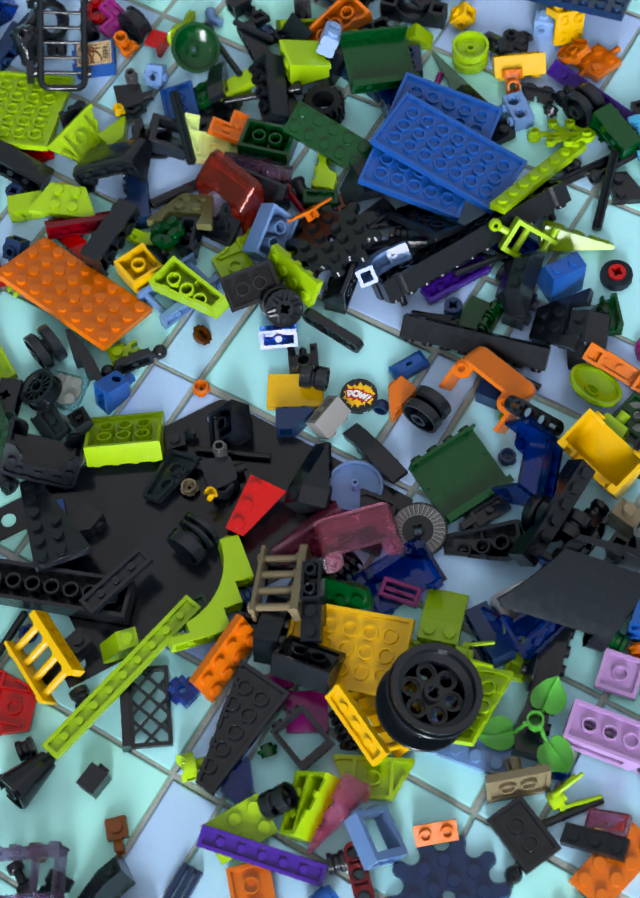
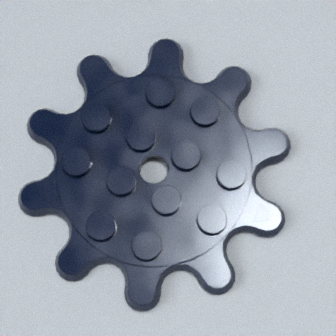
M458 834L459 840L451 841L449 847L443 851L435 849L433 845L417 847L420 858L414 865H409L402 861L396 862L392 867V872L394 876L403 882V890L400 894L392 895L388 898H442L445 891L453 892L455 898H509L512 894V889L509 884L504 882L496 883L489 876L490 869L496 864L495 854L491 851H485L478 857H470L466 852L465 837Z

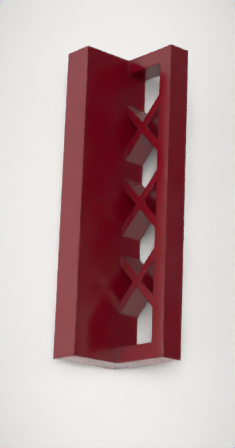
M110 211L75 219L59 218L46 220L44 223L47 238L51 240L93 233Z

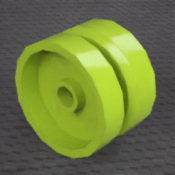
M465 31L458 34L452 43L453 67L465 75L478 74L486 68L489 55V41L487 37L477 31Z

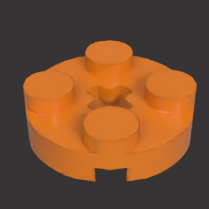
M575 39L573 44L568 45L566 43L556 54L558 61L564 65L571 63L572 65H577L581 63L582 58L591 52V47L586 39Z

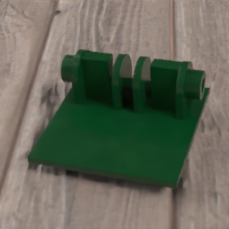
M472 295L457 321L461 326L492 333L505 310L501 308L497 299L489 303Z

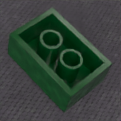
M248 118L237 146L240 158L263 162L270 158L276 166L288 168L299 141L282 132L284 125Z

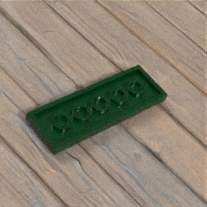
M302 101L298 102L282 130L283 133L347 171L350 170L352 165L366 162L373 148V145L366 139Z

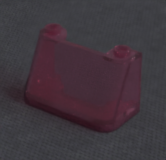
M385 502L322 518L315 524V533L326 574L336 572L343 567V553L382 543V547L387 554L396 555L405 552L392 509Z

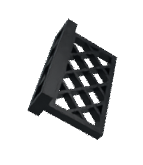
M168 665L148 666L141 673L145 678L140 684L137 685L132 682L120 695L123 752H131L134 749L173 746ZM164 671V678L159 684L151 678L154 672ZM147 680L156 686L150 694L141 688ZM158 689L165 694V698L161 703L152 697ZM137 691L146 696L140 705L132 699V696ZM148 700L157 706L151 714L142 708ZM159 709L167 714V718L162 723L153 717ZM139 710L147 716L141 725L134 720V715ZM150 719L159 726L152 734L143 728ZM162 728L168 733L169 741H159L154 736ZM140 730L149 737L144 743H135V736Z

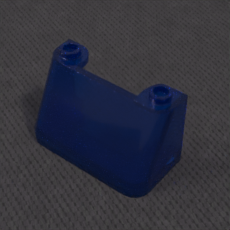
M420 537L410 539L349 579L352 582L370 587L375 604L369 609L371 612L392 615L395 612L394 610L403 604L378 596L384 576L423 588V592L432 588L435 591L444 585L443 582L447 580L427 545ZM389 583L386 584V586H389V587H392V588H395V589H398V590H401V591H404V592H407V593H410V594H414V595L417 594V592H414V591H411V590H408V589H405V588H402V587H399V586H396V585H392V584H389ZM384 590L385 593H388V594H391V595H394V596H397V597H400V598H403V599H406V600H409V601L411 600L410 598H407V597H404V596H401V595H398V594H395V593H392V592H389V591Z

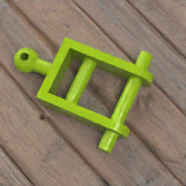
M518 216L514 218L509 228L502 225L501 220L497 218L491 219L488 224L491 231H499L504 234L498 247L515 258L523 255L518 251L530 232L546 240L539 251L547 253L552 244H558L559 241L556 237L561 231L554 227L551 233L547 234ZM521 225L524 229L511 248L508 245Z

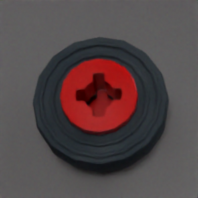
M610 260L602 266L599 277L602 285L608 290L622 291L631 284L633 271L629 264L624 261Z

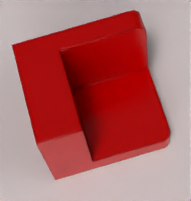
M153 29L144 41L145 45L156 49L159 58L163 56L170 46L167 40L168 33Z

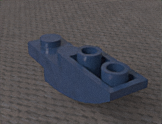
M28 13L19 23L12 21L0 40V71H5L19 55L13 47V40L9 33L13 27L23 24Z

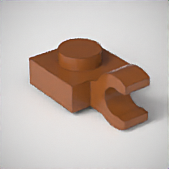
M126 815L104 819L107 841L113 842L114 851L117 855L126 854L124 839L130 838Z

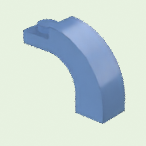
M406 241L391 247L386 246L372 253L366 263H359L356 266L355 274L362 288L379 282L380 275L386 270L412 259Z

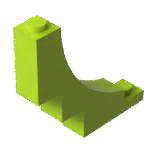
M227 535L219 540L218 551L222 565L220 585L210 603L196 617L186 623V634L177 633L170 638L169 649L171 653L217 641L229 625L226 614L241 610L243 601L238 588L251 585L254 574L239 535Z

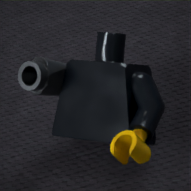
M128 68L125 71L127 85L113 86L117 103L114 104L112 109L115 111L116 117L125 116L126 120L130 118L136 119L147 111L145 102L154 100L152 90L142 92L141 86L138 84L137 72L133 68Z
M222 440L215 441L212 446L215 458L199 461L208 486L203 493L204 495L208 494V502L215 499H228L240 486L237 476L245 474L244 471H247L245 462L233 465L231 457L228 456L227 445Z

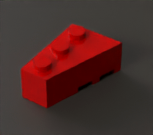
M250 475L225 528L244 537L287 491Z

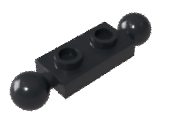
M159 344L151 352L149 348L138 350L131 355L122 356L114 361V366L104 365L101 369V375L105 377L115 370L124 375L154 363L153 358L163 359L166 357L167 348Z

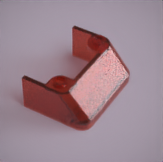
M219 149L210 153L196 176L198 194L207 195L214 190L229 202L232 216L241 221L242 233L246 234L247 230L253 225L261 203H264L262 186L256 178Z

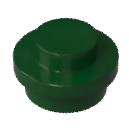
M272 742L261 745V750L257 753L261 755L262 759L277 754L276 748L278 746L277 744L272 745Z

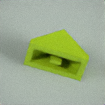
M418 23L407 28L406 38L408 46L420 45L423 50H432L433 35Z

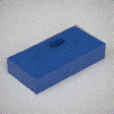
M418 350L388 367V371L395 380L400 376L407 380L429 368L430 363L423 353Z

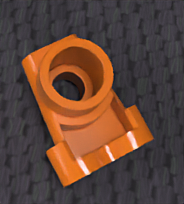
M117 31L112 37L114 44L121 50V54L126 59L140 48L136 41H131L127 38V34L124 31Z
M523 68L502 70V78H505L507 95L520 91V77L523 76ZM511 83H515L514 89L509 88Z

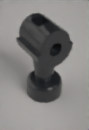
M21 859L13 861L6 867V870L10 876H15L18 884L16 891L19 898H34L38 889L32 878L27 879L23 873L25 868Z

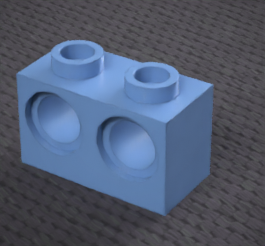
M521 90L502 96V104H500V107L503 108L502 114H505L507 123L515 132L534 126L535 115Z

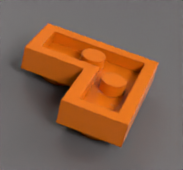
M234 109L230 122L213 116L207 134L237 145L250 115Z

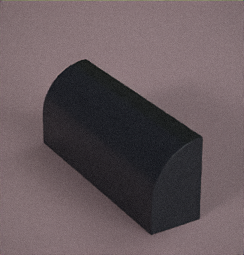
M0 140V175L21 185V187L30 192L39 190L43 192L50 182L55 169Z

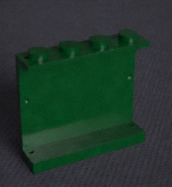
M408 25L380 26L372 29L363 28L361 30L341 32L339 42L351 95L397 90L406 72L420 76L419 72L415 73L409 51L406 38Z
M475 424L463 426L455 436H447L439 446L433 445L426 450L427 453L423 456L417 455L410 460L411 463L408 470L433 506L443 514L447 526L468 514V511L507 489L515 481L511 474L505 476L473 431L476 426Z

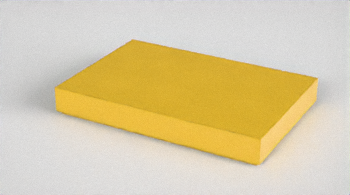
M268 374L267 410L301 406L313 407L316 410L324 401V391L315 390L314 387L310 389L299 387L300 374Z

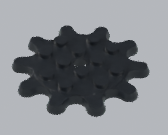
M350 202L345 209L337 212L331 205H325L322 207L321 216L316 220L308 222L306 219H301L298 222V228L302 233L296 238L288 239L285 243V248L290 252L296 251L297 254L292 259L300 261L302 267H308L307 270L312 271L316 279L323 271L327 270L332 272L334 278H341L345 274V266L353 261L360 264L366 263L370 259V255L364 250L365 247L382 239L380 231L369 230L370 226L378 221V214L374 211H369L366 214L358 215L360 205L356 202Z

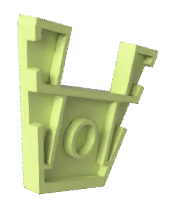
M185 112L197 160L196 163L221 168L225 166L227 160L233 162L238 153V146L207 134V132L199 131L200 115Z

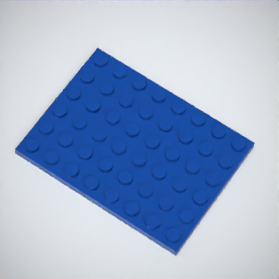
M406 72L386 118L404 94L409 92L491 140L503 108ZM374 146L357 183L435 214L443 215L458 222L466 202L462 197Z

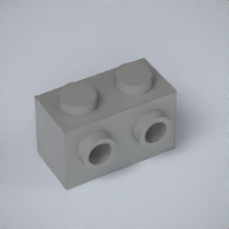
M328 395L305 423L319 439H330L336 434L339 426L347 421L348 415L352 411L339 396Z

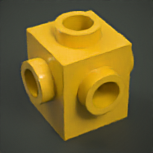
M464 1L452 8L449 23L459 31L470 27L475 23L476 9Z

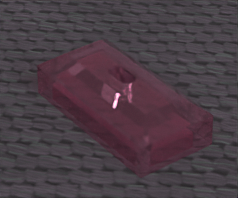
M589 807L584 827L627 838L633 817L628 813Z

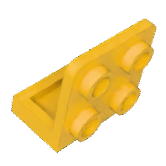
M554 6L546 7V14L555 19L553 45L574 43L573 40L582 38L585 13Z

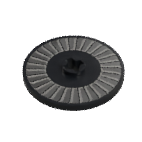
M416 502L403 506L394 514L388 532L390 542L399 554L409 559L420 560L433 556L443 547L447 539L448 527L445 517L436 507L427 503ZM421 527L422 533L415 534L414 529Z

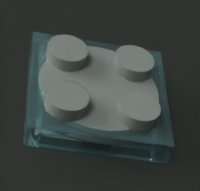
M55 370L53 375L61 380L62 391L54 405L56 408L73 412L79 408L90 380L89 378Z

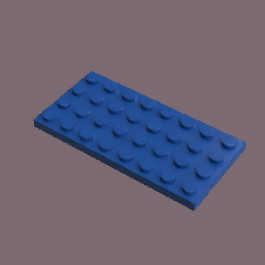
M409 92L404 94L370 140V144L491 215L494 213V210L490 209V202L514 184L528 162Z

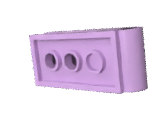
M575 698L562 737L571 745L572 750L630 772L633 769L635 773L640 775V722Z

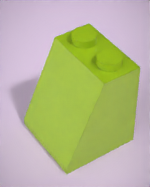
M279 40L280 56H283L284 72L290 86L294 84L293 82L301 81V85L329 77L331 63L329 59L326 60L325 56L317 52L318 41Z

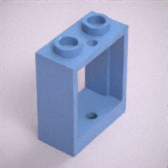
M375 804L366 810H362V808L355 809L350 812L351 816L344 821L364 870L396 863L408 854L387 805L378 807ZM374 818L387 850L377 851L364 820Z

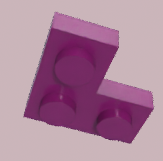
M115 0L103 1L98 9L108 20L99 27V31L107 39H112L117 31H123L117 17L118 14L125 13L126 11Z

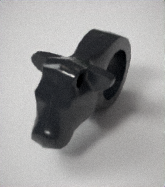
M44 0V10L49 8L52 11H67L65 6L59 1ZM37 3L34 5V9L30 10L23 24L13 27L9 33L13 40V47L20 55L21 64L25 67L26 61H33L34 66L37 64ZM55 14L57 26H69L68 14ZM44 29V41L62 40L68 29H55L52 33Z

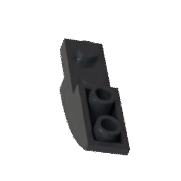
M302 561L300 642L302 644L322 643L323 626H326V587L323 561Z

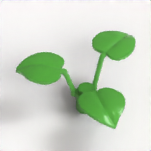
M558 676L548 678L533 689L530 696L531 705L541 710L529 712L527 721H523L517 729L513 730V723L509 718L502 715L493 716L488 720L480 734V741L493 750L506 751L515 744L513 734H517L527 726L533 732L539 731L545 742L537 750L538 762L543 765L549 764L553 772H570L573 765L571 745L560 735H555L548 740L543 729L544 711L550 715L560 713L566 706V693Z

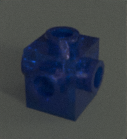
M181 675L179 678L177 676L169 682L167 690L170 695L168 698L176 706L180 704L186 710L200 696V692L189 681V676L185 678Z

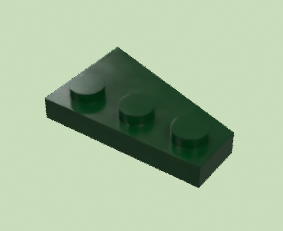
M332 575L325 576L326 604L354 609H371L375 605L369 586L349 580L344 582Z

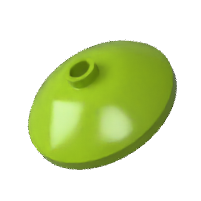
M587 363L577 364L571 369L569 373L570 384L576 394L586 402L598 407H613L621 400L622 389L619 383L604 370Z

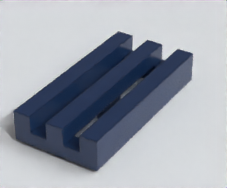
M184 862L163 898H171L186 870L189 871L173 898L181 896L194 873L196 876L183 897L190 898L204 873Z

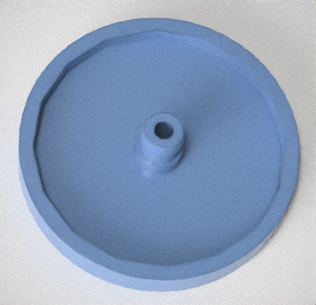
M351 460L344 462L332 471V478L329 479V485L332 487L330 501L337 509L345 513L360 514L361 488L381 496L383 495V479L380 472L373 465L365 461Z

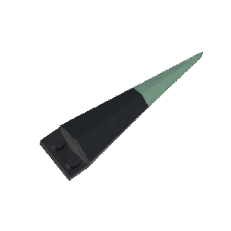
M432 51V56L451 89L486 101L441 57ZM502 115L491 138L492 141L499 145L516 138V132L509 126L507 120Z

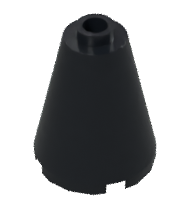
M43 751L0 774V789H5L8 799L19 809L23 808L24 810L55 769L56 759L50 753Z

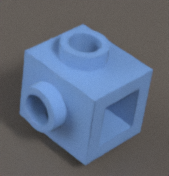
M146 64V70L143 73L145 85H150V88L160 89V86L166 85L169 77L168 72H166L167 65Z

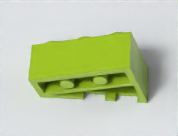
M296 770L292 786L298 794L299 803L295 809L284 813L279 834L296 842L312 843L343 780L328 772Z

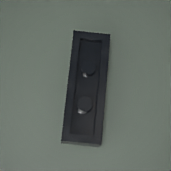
M566 822L560 844L625 863L631 840Z

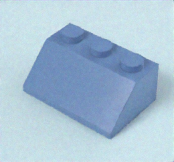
M261 203L242 252L255 260L263 262L268 260L267 257L271 245L278 243L286 250L285 243L288 239H292L299 219L287 223V220L294 217L275 203Z

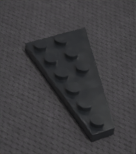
M242 659L239 662L237 674L232 681L230 693L222 708L214 736L211 738L207 755L202 762L195 781L199 787L212 796L216 794L291 696L290 692Z

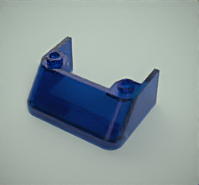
M531 416L505 421V425L516 433L514 444L517 450L523 454L517 483L494 486L492 491L508 503L523 507L528 499L535 494L553 497L557 488L563 450L557 443L559 439Z
M541 555L536 557L541 567L551 560ZM484 606L481 608L493 631L519 656L525 659H532L566 627L524 613H520L514 620H511L505 614L500 615Z

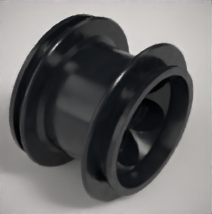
M423 643L403 652L384 674L376 691V712L384 730L398 744L418 752H434L444 749L455 742L476 720L482 705L483 686L477 669L462 652L441 643ZM421 676L427 677V680L422 679ZM405 686L410 687L413 693L407 692ZM445 701L450 702L451 708L446 705ZM410 707H414L418 714L412 713ZM430 714L435 715L438 722L433 721Z

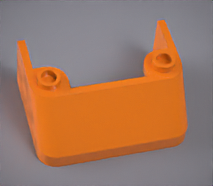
M479 346L453 365L439 384V387L452 391L460 378H467L473 371L477 372L502 392L496 404L504 416L493 430L497 433L505 434L517 419V416L508 412L504 407L507 397L515 395L530 402L535 395L536 388L530 380L490 349ZM513 403V405H512L513 407H515V408H517V409H519V407H520V406H519L518 404H516V403Z

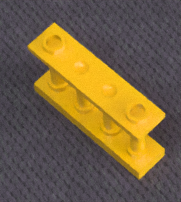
M33 609L29 614L33 621V626L18 642L5 641L3 644L7 649L8 655L13 658L34 692L36 700L40 704L55 705L57 702L51 693L67 676L81 677L85 670L49 614L45 611ZM39 631L42 635V641L27 656L23 648ZM49 646L52 655L37 671L32 663ZM58 661L61 665V671L46 686L42 677Z
M343 683L337 684L325 696V699L372 766L378 765L390 751L395 757L402 758L410 750L393 740L382 727L376 712L375 697L362 695L357 692H348Z

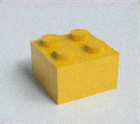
M143 242L113 261L117 274L136 296L141 288L150 284L148 281L163 266L151 254Z

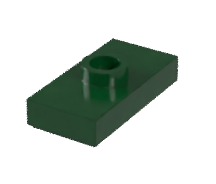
M302 189L303 207H311L330 197L332 200L321 207L325 205L336 207L339 205L337 190Z

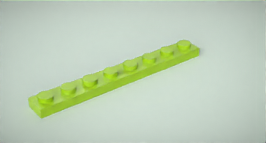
M578 142L572 147L562 146L490 202V209L505 215L585 152L587 144Z

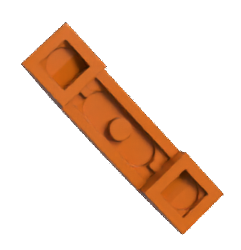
M591 342L582 359L604 370L640 394V369L600 345Z

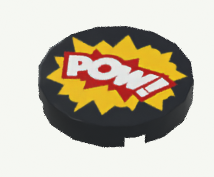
M360 378L347 382L340 393L341 400L352 411L351 413L358 415L371 411L378 400L377 389L374 384Z

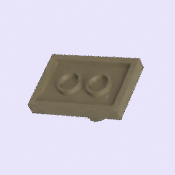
M513 756L509 757V760L505 759L503 762L506 772H492L489 775H485V797L487 804L515 799L520 794L522 797L551 792V768L549 764H535L532 767L522 769L520 758Z

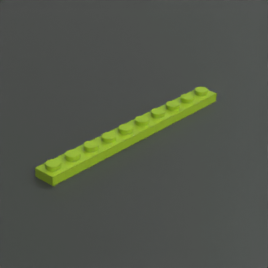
M185 595L47 738L42 747L58 761L169 645L170 638L180 633L186 627V623L202 610L201 606L188 595Z

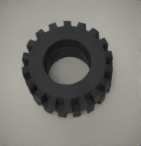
M320 84V86H313V89L309 88L307 93H304L302 102L337 123H342L345 117L344 96L340 90H337V87Z

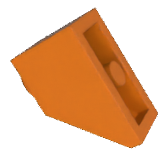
M402 376L397 380L394 379L388 386L390 421L392 422L403 413L402 406L409 398H412V393L417 388Z

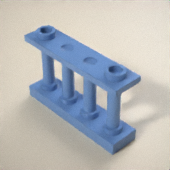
M193 252L181 259V262L216 290L222 288L219 277L216 274L208 278L195 266L197 262ZM150 284L141 288L137 293L140 301L145 303L148 301L161 314L159 319L165 330L193 310V308L173 299L171 300L175 304L169 309H165L154 298L158 293L153 291Z

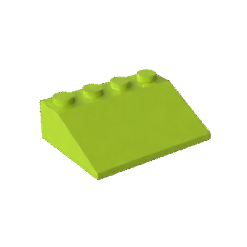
M164 411L91 418L94 425L86 432L83 446L87 467L118 466L127 463L138 464L140 462L163 460Z

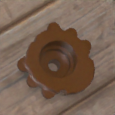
M198 324L194 326L193 339L195 342L202 345L209 344L212 340L209 330L204 325L200 326Z

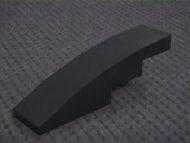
M225 60L212 66L208 72V98L212 104L227 97V79H229Z
M406 236L389 238L376 243H370L364 250L371 255L386 246L391 247L402 241H406L408 248H427L428 237Z
M69 329L65 330L77 369L84 367L89 382L101 379L102 376L90 352Z
M358 423L342 433L344 439L356 448L357 453L369 461L393 485L408 474V471Z

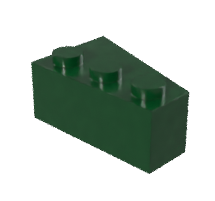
M612 103L593 112L589 128L595 131L600 143L605 142L608 144L610 151H618L621 160L639 150V134L634 132L630 123L621 116L619 110Z

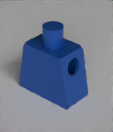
M115 370L93 383L96 405L107 415L111 414L129 398L130 385L136 381L134 375L128 372L123 376L119 371Z

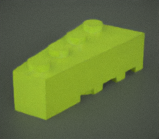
M174 255L148 281L153 291L215 319H218L229 307L228 301L223 294Z

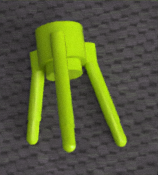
M463 641L462 646H456L455 649L462 652L475 667L491 669L494 667L492 664L473 659L474 650L470 649V647L494 645L495 641Z
M580 772L578 775L572 774L556 789L545 795V798L554 811L559 808L560 812H563L568 808L602 799V795L588 797L567 804L564 803L568 800L564 791L584 776V773Z

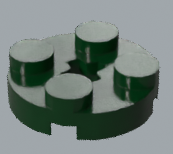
M170 216L168 219L152 225L150 240L156 248L169 249L179 242L178 238L180 236H184L185 227L176 216Z

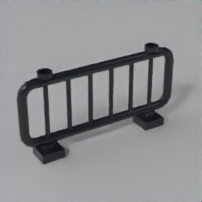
M26 0L28 9H34V2H37V67H34L33 61H26L28 84H35V78H37L38 85L45 91L77 92L85 89L88 78H92L91 68H88L87 3H90V0H80V11H44V0ZM44 14L81 15V26H44ZM44 29H80L81 41H44ZM44 44H81V56H44ZM44 59L81 60V71H44ZM44 74L81 75V83L78 85L46 84L44 82Z

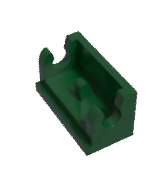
M612 293L608 300L601 296L599 303L596 305L611 316L609 336L622 335L624 322L617 293Z

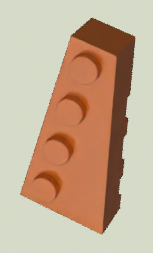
M337 0L308 27L313 32L308 41L319 42L320 35L327 21L339 23L342 27V32L350 29H360L373 21L371 12L359 0Z

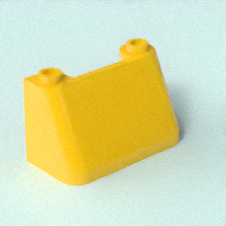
M589 408L557 443L571 459H584L596 471L592 478L618 501L640 475V450L637 451L630 447L603 421L605 417L598 410L594 412Z

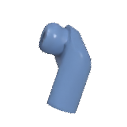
M208 7L205 10L207 22L222 27L224 20L216 17V10L213 7Z

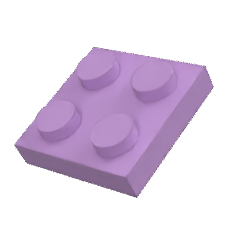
M606 648L593 688L635 701L640 685V659Z

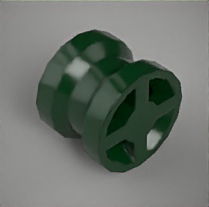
M618 630L607 647L615 648L618 652L623 653L631 636L628 634L624 635Z

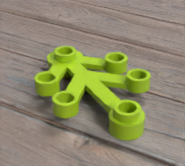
M549 119L547 121V128L555 131H539V128H530L527 132V141L536 143L541 140V137H547L545 139L547 147H554L562 141L564 147H572L580 141L582 143L592 142L596 133L591 128L582 129L575 125L574 119H566L565 128L558 125V120Z

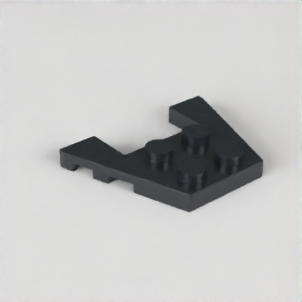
M588 288L538 307L528 338L535 343L547 346L555 345L560 349L568 348L573 352H578L581 341L580 335H565L571 310L576 307L590 306L594 295L593 290Z

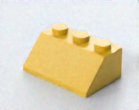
M542 51L490 56L493 77L498 78V81H505V78H502L503 69L523 68V76L520 79H525V75H531V78L542 77V74H546L545 52Z

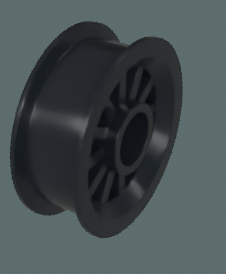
M128 6L125 13L118 14L117 18L122 30L126 32L132 41L134 40L138 44H142L144 38L148 37L152 31L147 18L133 6Z
M49 369L36 370L23 382L20 389V398L35 411L45 410L59 398L62 391V382Z

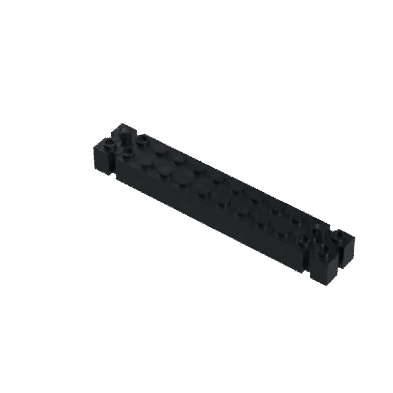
M549 179L505 215L494 211L492 215L485 213L464 225L463 232L444 238L441 241H436L427 246V248L414 253L412 259L383 272L379 277V282L371 285L377 299L392 304L400 302L401 306H406L408 302L404 294L411 295L415 293L417 288L431 284L433 279L445 276L447 271L459 268L466 260L475 259L480 252L492 249V246L499 243L504 236L499 231L494 232L489 229V221L493 218L501 220L502 225L509 228L516 216L532 225L536 224L540 218L548 217L550 221L556 220L554 209H562L566 206V203L571 201L565 182ZM520 225L515 234L520 233L524 227Z

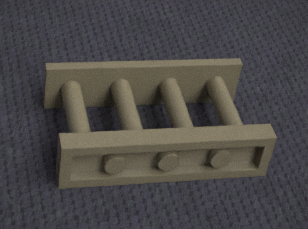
M300 544L299 552L290 555H269L266 545L261 546V551L257 555L258 566L252 597L247 605L248 613L251 614L254 622H258L259 612L288 611L293 621H301L302 601L300 600L302 561L312 560L308 544ZM296 562L297 564L293 570L268 571L269 563ZM266 579H294L293 584L290 586L264 587ZM263 595H291V599L287 603H261Z

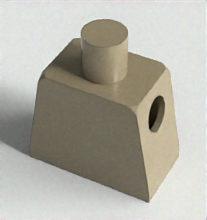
M622 498L606 516L609 518L607 525L628 539H631L632 535L640 537V509L634 503Z

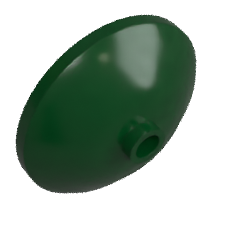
M190 22L184 24L175 32L171 42V51L174 60L182 69L191 73H203L208 71L218 61L220 42L216 33L209 26L200 22ZM192 46L195 47V52L191 51Z

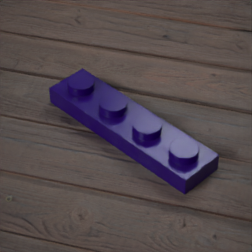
M480 255L475 259L467 262L466 264L460 266L459 268L478 262L480 260H483L484 258ZM488 265L458 277H454L453 271L431 284L422 287L420 293L432 305L491 272V267Z

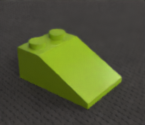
M429 587L420 620L417 641L421 643H441L456 648L460 642L469 595Z

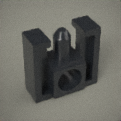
M317 343L309 344L310 354H307L306 349L301 347L299 355H296L295 345L287 346L290 374H300L303 363L312 364L315 368L319 367Z

